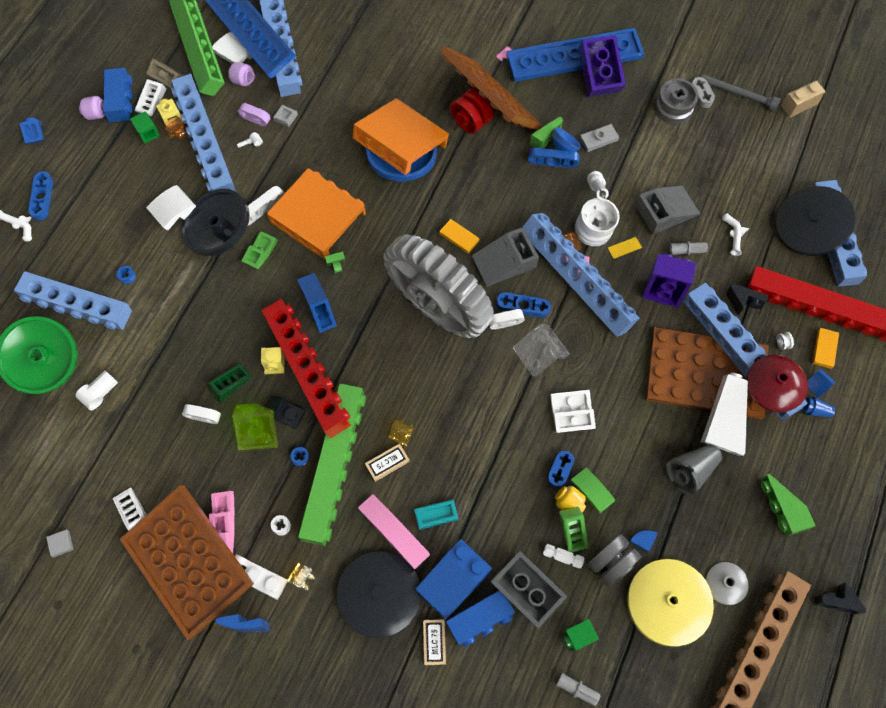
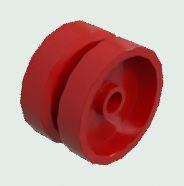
M469 88L461 97H458L450 104V111L454 120L460 128L469 134H475L483 125H486L494 118L488 99L483 98L478 93L479 90L475 88Z

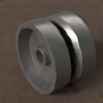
M680 78L665 82L661 87L655 106L659 118L670 124L686 122L691 117L698 101L699 94L697 88L691 82Z
M622 534L587 564L594 573L599 572L605 566L608 568L600 577V580L607 588L617 579L620 580L642 557L636 549H630L624 556L621 554L629 544Z

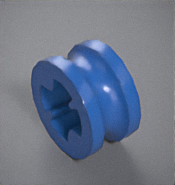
M129 266L120 267L116 274L123 284H130L136 278L135 272ZM124 273H126V274L129 273V276H128V277H126V276L123 277V274H124Z
M297 447L291 452L293 464L296 466L307 464L309 453L305 448ZM297 453L305 454L303 455V461H301L300 459L295 460V458H297Z

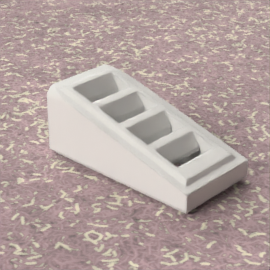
M147 79L135 111L139 113L146 111L152 117L157 108L156 105L159 104L165 94L166 88L164 85ZM142 107H149V110L142 109Z
M132 488L113 498L128 531L146 516ZM130 495L131 498L121 504L120 500ZM131 502L134 503L133 505H131L130 507H128V508H126V509L124 510L123 507H125L126 505H128V504L131 503ZM136 508L135 512L127 515L128 512ZM139 514L140 517L132 522L130 521V519Z

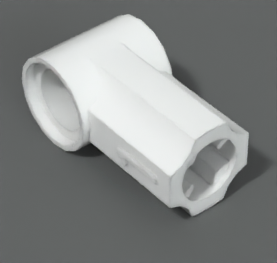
M104 371L90 385L82 386L77 391L76 398L89 410H94L100 406L103 397L118 382Z

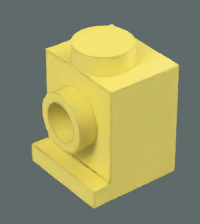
M163 99L156 105L168 129L183 122L173 99Z
M281 347L261 349V363L265 369V374H284L285 355Z

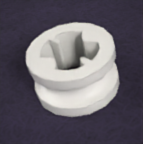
M790 332L777 335L776 341L780 350L793 348L794 341Z
M276 516L271 521V529L277 535H286L290 531L291 524L285 516ZM283 520L286 526L284 529L281 527V530H278L276 524L277 522L281 523L280 521Z

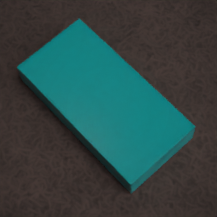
M454 500L414 509L419 530L458 521Z

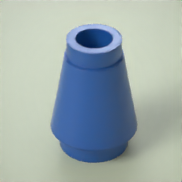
M807 397L805 401L808 404L802 408L803 412L810 416L831 418L835 413L834 406L816 397Z

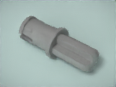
M687 241L686 243H670V255L687 254V256H690V253H705L708 251L706 242L690 243V241Z
M564 673L561 674L556 684L557 687L559 686L574 695V698L579 697L593 706L597 705L600 699L599 693L583 685L582 681L577 682Z

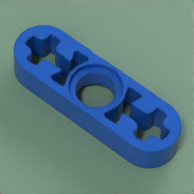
M532 148L529 150L528 161L532 164L567 168L577 167L580 155L573 151Z
M45 171L38 172L34 176L28 209L29 214L37 221L44 220L48 216L53 179ZM45 193L42 199H37L38 194Z
M507 292L501 293L497 298V307L504 312L520 309L523 315L544 318L549 315L551 310L550 302L542 298ZM504 299L508 300L507 305H503ZM521 301H525L529 304V307L522 309L518 304ZM541 305L544 306V311H540Z

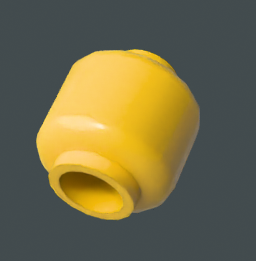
M563 486L555 496L556 506L560 510L578 506L583 512L586 508L584 504L586 500L585 495L573 486Z

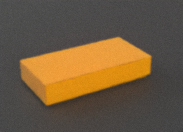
M452 219L439 231L441 236L467 254L479 242L477 236Z
M823 328L818 330L812 364L829 369L834 367L839 338L838 332Z

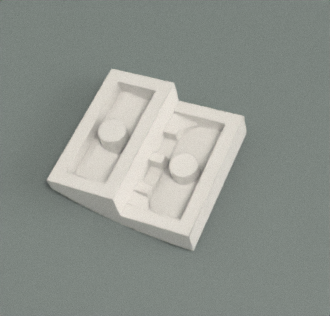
M232 32L224 35L212 46L215 54L232 64L235 62L243 63L246 58H252Z
M175 185L156 197L146 208L163 228L169 230L179 217L185 220L196 205L179 186Z
M590 390L550 394L556 433L596 429L594 411L591 407Z

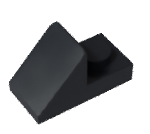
M734 283L726 291V295L738 315L743 311L745 304L750 308L761 310L769 296Z
M271 396L262 410V414L293 429H297L305 415V411L287 403L284 397Z
M847 583L837 586V594L823 592L822 595L815 597L814 605L855 615L866 613L865 606Z

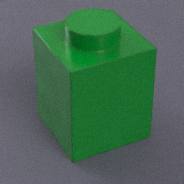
M146 111L130 119L144 144L160 136Z
M589 619L564 631V643L573 652L599 640Z

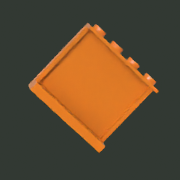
M397 98L355 123L353 129V139L404 175L410 172L411 163L436 146L440 145L446 148L449 133Z
M309 168L267 212L271 224L324 260H326L325 256L330 255L329 249L353 221L360 214L363 216L366 214L364 203L360 199H354L346 190L339 189L332 181H327L317 171L313 172Z

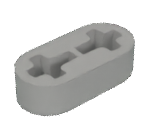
M702 77L695 78L692 84L697 88L699 94L698 105L702 108L711 107L715 96L708 82Z

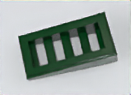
M239 363L208 382V390L220 403L251 379L252 376ZM238 372L242 378H239L235 373Z

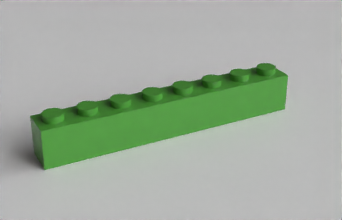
M169 0L199 92L215 96L223 86L224 80L196 0Z
M339 384L337 393L342 400L340 403L342 409L345 407L351 416L348 419L351 427L332 438L327 434L325 436L298 537L303 542L325 546L326 541L331 539V521L336 519V502L340 501L342 496L341 482L346 480V463H350L352 451H350L351 443L354 444L356 441L357 432H355L356 425L360 424L362 416L359 413L360 408L364 407L366 402L363 388Z

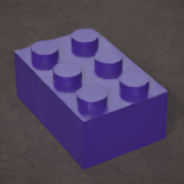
M616 35L583 40L578 50L587 96L593 97L621 92L626 83Z
M658 253L646 279L642 298L678 308L692 285L697 263H693L688 259L674 258L669 254Z

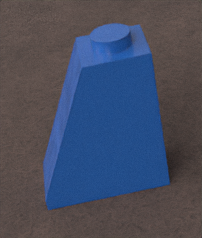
M315 273L297 279L319 332L321 333L336 327L337 324L330 304Z

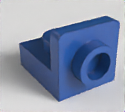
M27 118L25 122L20 123L23 138L27 145L45 141L41 129L43 125L38 119Z

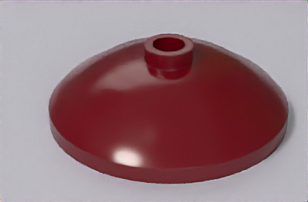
M780 355L764 356L754 362L747 374V388L751 397L757 404L769 411L779 413L791 411L797 408L806 398L808 392L806 375L797 363L787 357ZM779 376L783 377L785 381L780 380Z

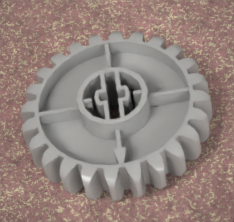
M405 234L396 238L386 249L383 256L384 265L389 277L394 281V285L402 291V295L410 300L416 309L421 310L422 314L427 318H431L435 324L441 325L443 329L453 332L455 335L475 338L492 322L494 311L489 297L485 295V290L476 283L478 280L473 274H469L467 272L468 269L462 263L456 262V258L450 253L446 254L443 248L438 245L433 246L431 241L424 238L421 239V237Z

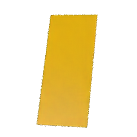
M636 237L608 247L614 259L642 248Z

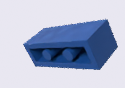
M125 68L104 70V114L109 122L130 120V113H132L130 99L133 97L130 85L133 84V81Z
M498 591L446 621V624L457 645L463 644L464 647H467L476 641L474 637L482 633L484 637L493 632V626L500 623L503 626L513 620L511 616L515 611L508 599Z

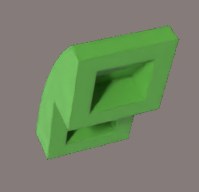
M260 231L253 246L249 245L242 262L259 269L274 249L278 240Z
M587 468L571 479L572 484L585 495L586 501L599 513L615 502L610 492Z

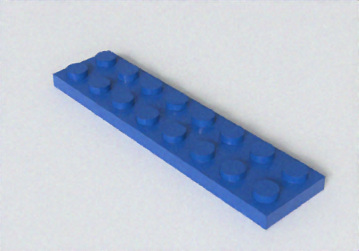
M205 0L271 79L296 57L294 52L248 0Z
M635 28L509 50L506 51V57L513 80L518 82L582 70L578 47L583 40L616 35L621 62L643 59L644 51Z

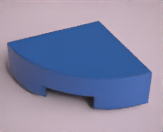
M648 530L641 531L634 535L629 542L649 552L658 533Z

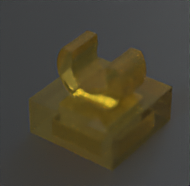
M395 420L389 438L407 446L414 429L413 425L408 426L404 424V420Z
M298 563L287 581L298 588L302 587L308 590L310 587L305 584L306 578L309 577L315 580L316 577L310 573V568Z

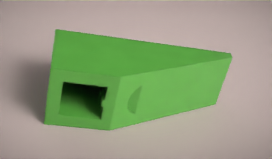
M767 474L760 479L761 488L770 500L769 506L772 512L776 514L778 527L781 532H784L785 537L806 531L815 526L807 506L772 475Z

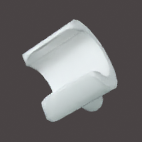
M252 133L249 139L238 143L237 146L240 148L252 142L255 146H259L263 141L257 133Z

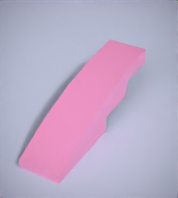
M234 492L211 494L213 514H209V521L233 553Z
M374 494L358 507L360 512L414 569L430 555Z

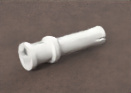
M591 172L587 177L588 184L596 192L597 198L604 200V196L607 198L609 194L605 188V179L600 172Z

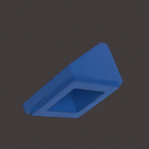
M822 369L818 370L807 381L808 388L817 397H820L835 384V381Z

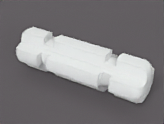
M550 544L545 546L544 556L549 558L553 556L555 560L568 565L571 563L573 567L579 569L584 563L583 556L577 554L574 556V553L561 548L555 549V546Z

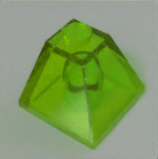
M257 403L236 404L232 416L238 450L277 448L278 440L273 410Z

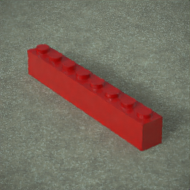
M758 266L750 274L746 288L769 295L767 300L770 303L786 306L790 310H797L808 316H815L824 319L826 322L836 323L846 329H853L864 335H871L886 342V309Z

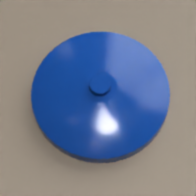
M437 146L411 163L410 172L406 175L367 148L366 154L370 167L378 175L388 180L403 182L418 179L432 169L437 158Z

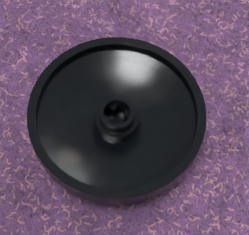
M812 186L801 189L789 196L781 205L776 220L778 235L787 248L800 255L822 256L832 253L842 247L853 233L855 227L854 207L850 200L836 189L825 186Z
M216 189L204 194L194 202L196 207L183 220L182 224L183 240L192 251L202 256L219 255L232 248L244 235L250 218L249 207L237 192L230 189Z
M384 551L364 554L352 561L340 577L337 587V604L341 616L353 630L366 637L386 638L404 630L418 612L421 595L416 591V588L420 585L419 579L411 565L396 554Z

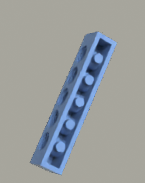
M837 180L815 182L813 185L830 187L841 192ZM852 233L851 237L842 247L828 254L838 287L858 285L867 277V269L861 259L862 254L856 243V235Z
M25 271L14 289L20 296L19 299L23 302H34L45 309L50 307L61 314L66 312L77 319L82 317L96 325L98 323L104 324L105 327L115 330V328L123 330L132 312L125 302Z

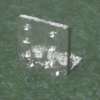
M539 324L513 346L514 351L533 377L538 376L557 359H565L570 355L549 325Z

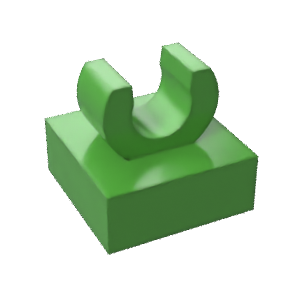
M343 252L325 256L327 266L333 265L335 273L342 271L340 262L345 261Z

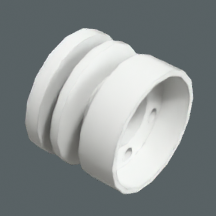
M593 198L588 200L583 205L576 220L575 234L578 239L589 246L605 244L618 224L620 218L618 209L607 199Z

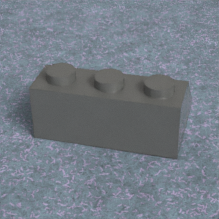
M521 551L491 581L538 629L568 597Z

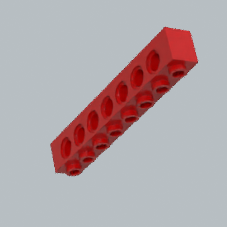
M280 299L263 309L262 312L324 432L332 438L351 427L348 420L351 416L345 407L342 409L340 405L342 400L337 392H333L332 387L334 385L328 376L325 377L323 372L326 370L320 361L317 362L315 358L318 356L316 351L307 344L310 340L305 332H301L300 328L302 325L297 317H293L292 314L295 312L289 303L285 304ZM326 393L325 397L320 399V397ZM335 409L332 414L328 415L330 410Z

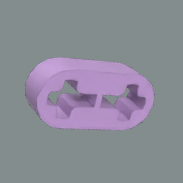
M243 103L238 109L241 117L260 126H266L271 119L267 112L247 103Z

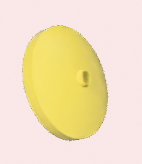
M673 559L657 560L640 569L630 583L627 594L628 611L636 628L649 640L664 646H682L698 639L708 628L713 615L711 590L703 576L690 565ZM671 597L674 599L675 605L670 603Z

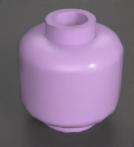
M235 62L228 71L229 79L233 84L246 87L254 80L253 69L248 64Z
M98 96L83 98L80 102L79 111L87 120L101 119L105 116L104 100Z

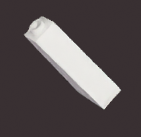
M730 373L722 378L701 442L716 446L723 451L737 456H744L748 381L742 379L743 376L737 373Z

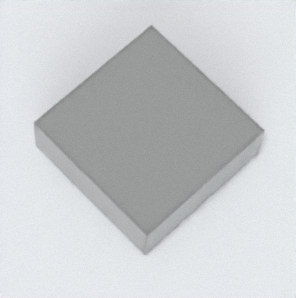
M282 105L273 118L274 121L290 127L298 114L297 111Z
M67 529L46 537L50 555L53 558L74 550L70 532Z

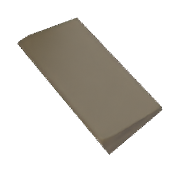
M153 58L146 72L147 75L170 88L174 87L171 80L185 76Z

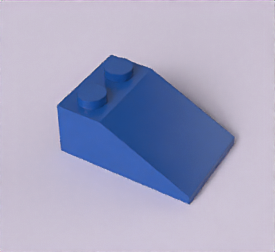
M461 539L421 582L416 591L446 620L488 576L492 568Z

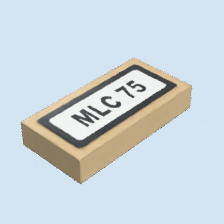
M398 444L368 461L365 465L376 482L409 463L410 460L401 445Z
M423 620L424 665H446L445 621Z

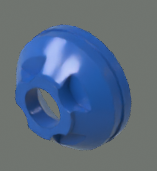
M560 128L554 129L552 140L557 150L577 152L581 148L580 143L572 135Z

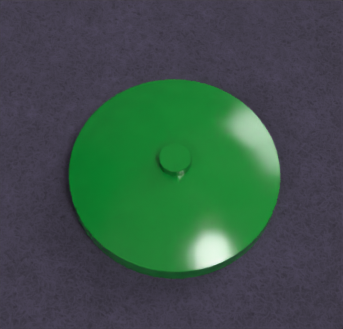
M39 316L23 318L12 323L0 336V375L8 385L18 391L30 394L51 392L65 384L76 368L78 350L74 337L65 326L55 320Z

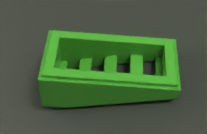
M558 117L533 133L530 145L534 148L544 149L552 140L554 129H561L563 118Z
M577 506L560 511V520L567 550L573 553L589 548L584 515L580 508ZM582 539L581 541H578V542H574V543L571 542V541H574V540Z

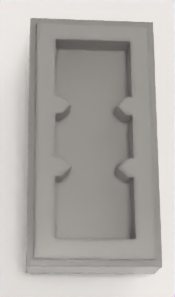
M612 124L580 135V140L586 151L589 152L618 141L619 136Z

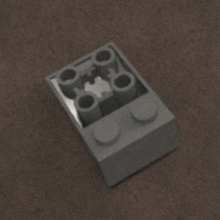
M683 186L652 189L640 194L635 205L652 234L700 215V212Z
M523 227L506 233L472 255L486 287L537 268L539 259Z

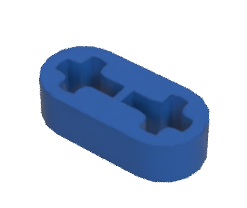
M561 451L554 461L548 475V483L553 488H561L568 478L574 463V456L569 451ZM565 456L570 463H566L564 468L560 467L561 459ZM558 471L562 472L560 475L562 481L559 480L558 483H555L552 476H556Z

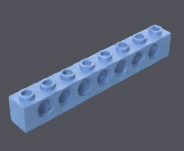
M260 0L263 18L291 49L290 46L294 45L292 36L287 34L291 32L289 23H285L288 20L286 10H282V8H285L284 1ZM291 60L276 74L281 97L301 93L299 86H303L300 75L297 76V73L300 71L298 63L294 62V60Z
M189 74L171 80L174 86L171 88L174 98L178 97L176 104L179 111L183 110V114L180 115L184 124H188V127H186L189 138L193 137V141H190L194 152L198 151L196 155L199 165L203 164L204 167L201 169L204 179L208 178L209 180L206 183L209 192L216 189H230L236 192L192 75Z
M543 213L531 215L523 226L531 243L616 337L625 334L640 319L636 315L635 310L623 301V297L610 287V283L598 274V270L586 261L585 256L573 247V243L561 234V230L550 222L547 215Z
M707 283L687 294L683 301L747 378L748 371L754 362L767 356L764 348L756 343L752 334L745 330L740 320L729 311L726 303L718 298L715 290L709 287ZM779 376L780 380L785 381L783 377ZM804 399L797 408L791 411L775 413L783 422L808 403Z

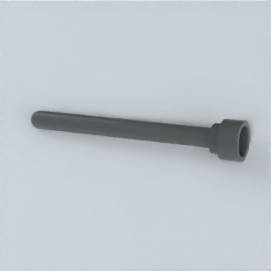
M706 75L700 76L706 79L710 85L765 104L769 108L768 110L774 112L781 99L775 96L774 98H767Z

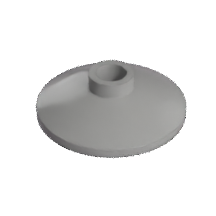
M729 562L718 563L707 573L706 582L711 590L712 598L724 605H734L745 598L748 592V579L743 570L737 565ZM727 579L732 580V586L727 585Z

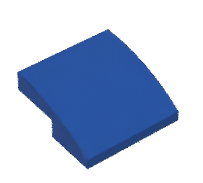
M239 614L216 618L217 624L239 632L257 633L270 631L269 623L262 618L247 621L245 617Z

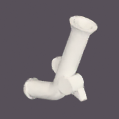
M0 210V220L11 223L15 229L22 227L23 240L26 242L32 240L31 226L29 224L31 216L16 218Z
M726 213L723 215L722 220L734 228L730 232V236L733 237V249L730 253L738 256L742 254L740 250L741 237L749 228L741 227L737 220Z

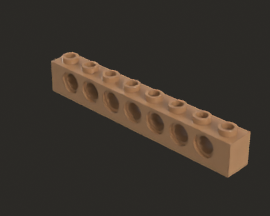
M789 571L776 576L773 581L775 587L772 593L769 592L765 597L764 603L766 605L763 611L760 610L754 619L756 625L754 629L748 631L745 637L747 643L744 649L740 648L735 657L737 662L734 668L731 667L727 672L726 679L728 680L725 686L718 690L716 694L718 700L715 706L710 708H725L727 704L731 708H752L811 587L809 583ZM782 591L788 595V602L783 600ZM773 610L779 613V620L773 617ZM764 628L768 629L770 632L769 639L765 638L763 635ZM754 647H758L760 649V658H757L754 655ZM745 666L751 669L752 674L750 678L744 674ZM736 685L742 689L740 697H737L734 693Z

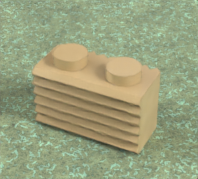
M813 81L788 93L781 106L789 117L798 115V113L818 105L825 90L818 81Z

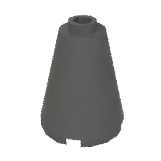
M707 445L674 457L666 464L667 475L671 482L675 481L679 485L676 487L679 491L687 495H693L699 491L721 462L722 453L718 447Z

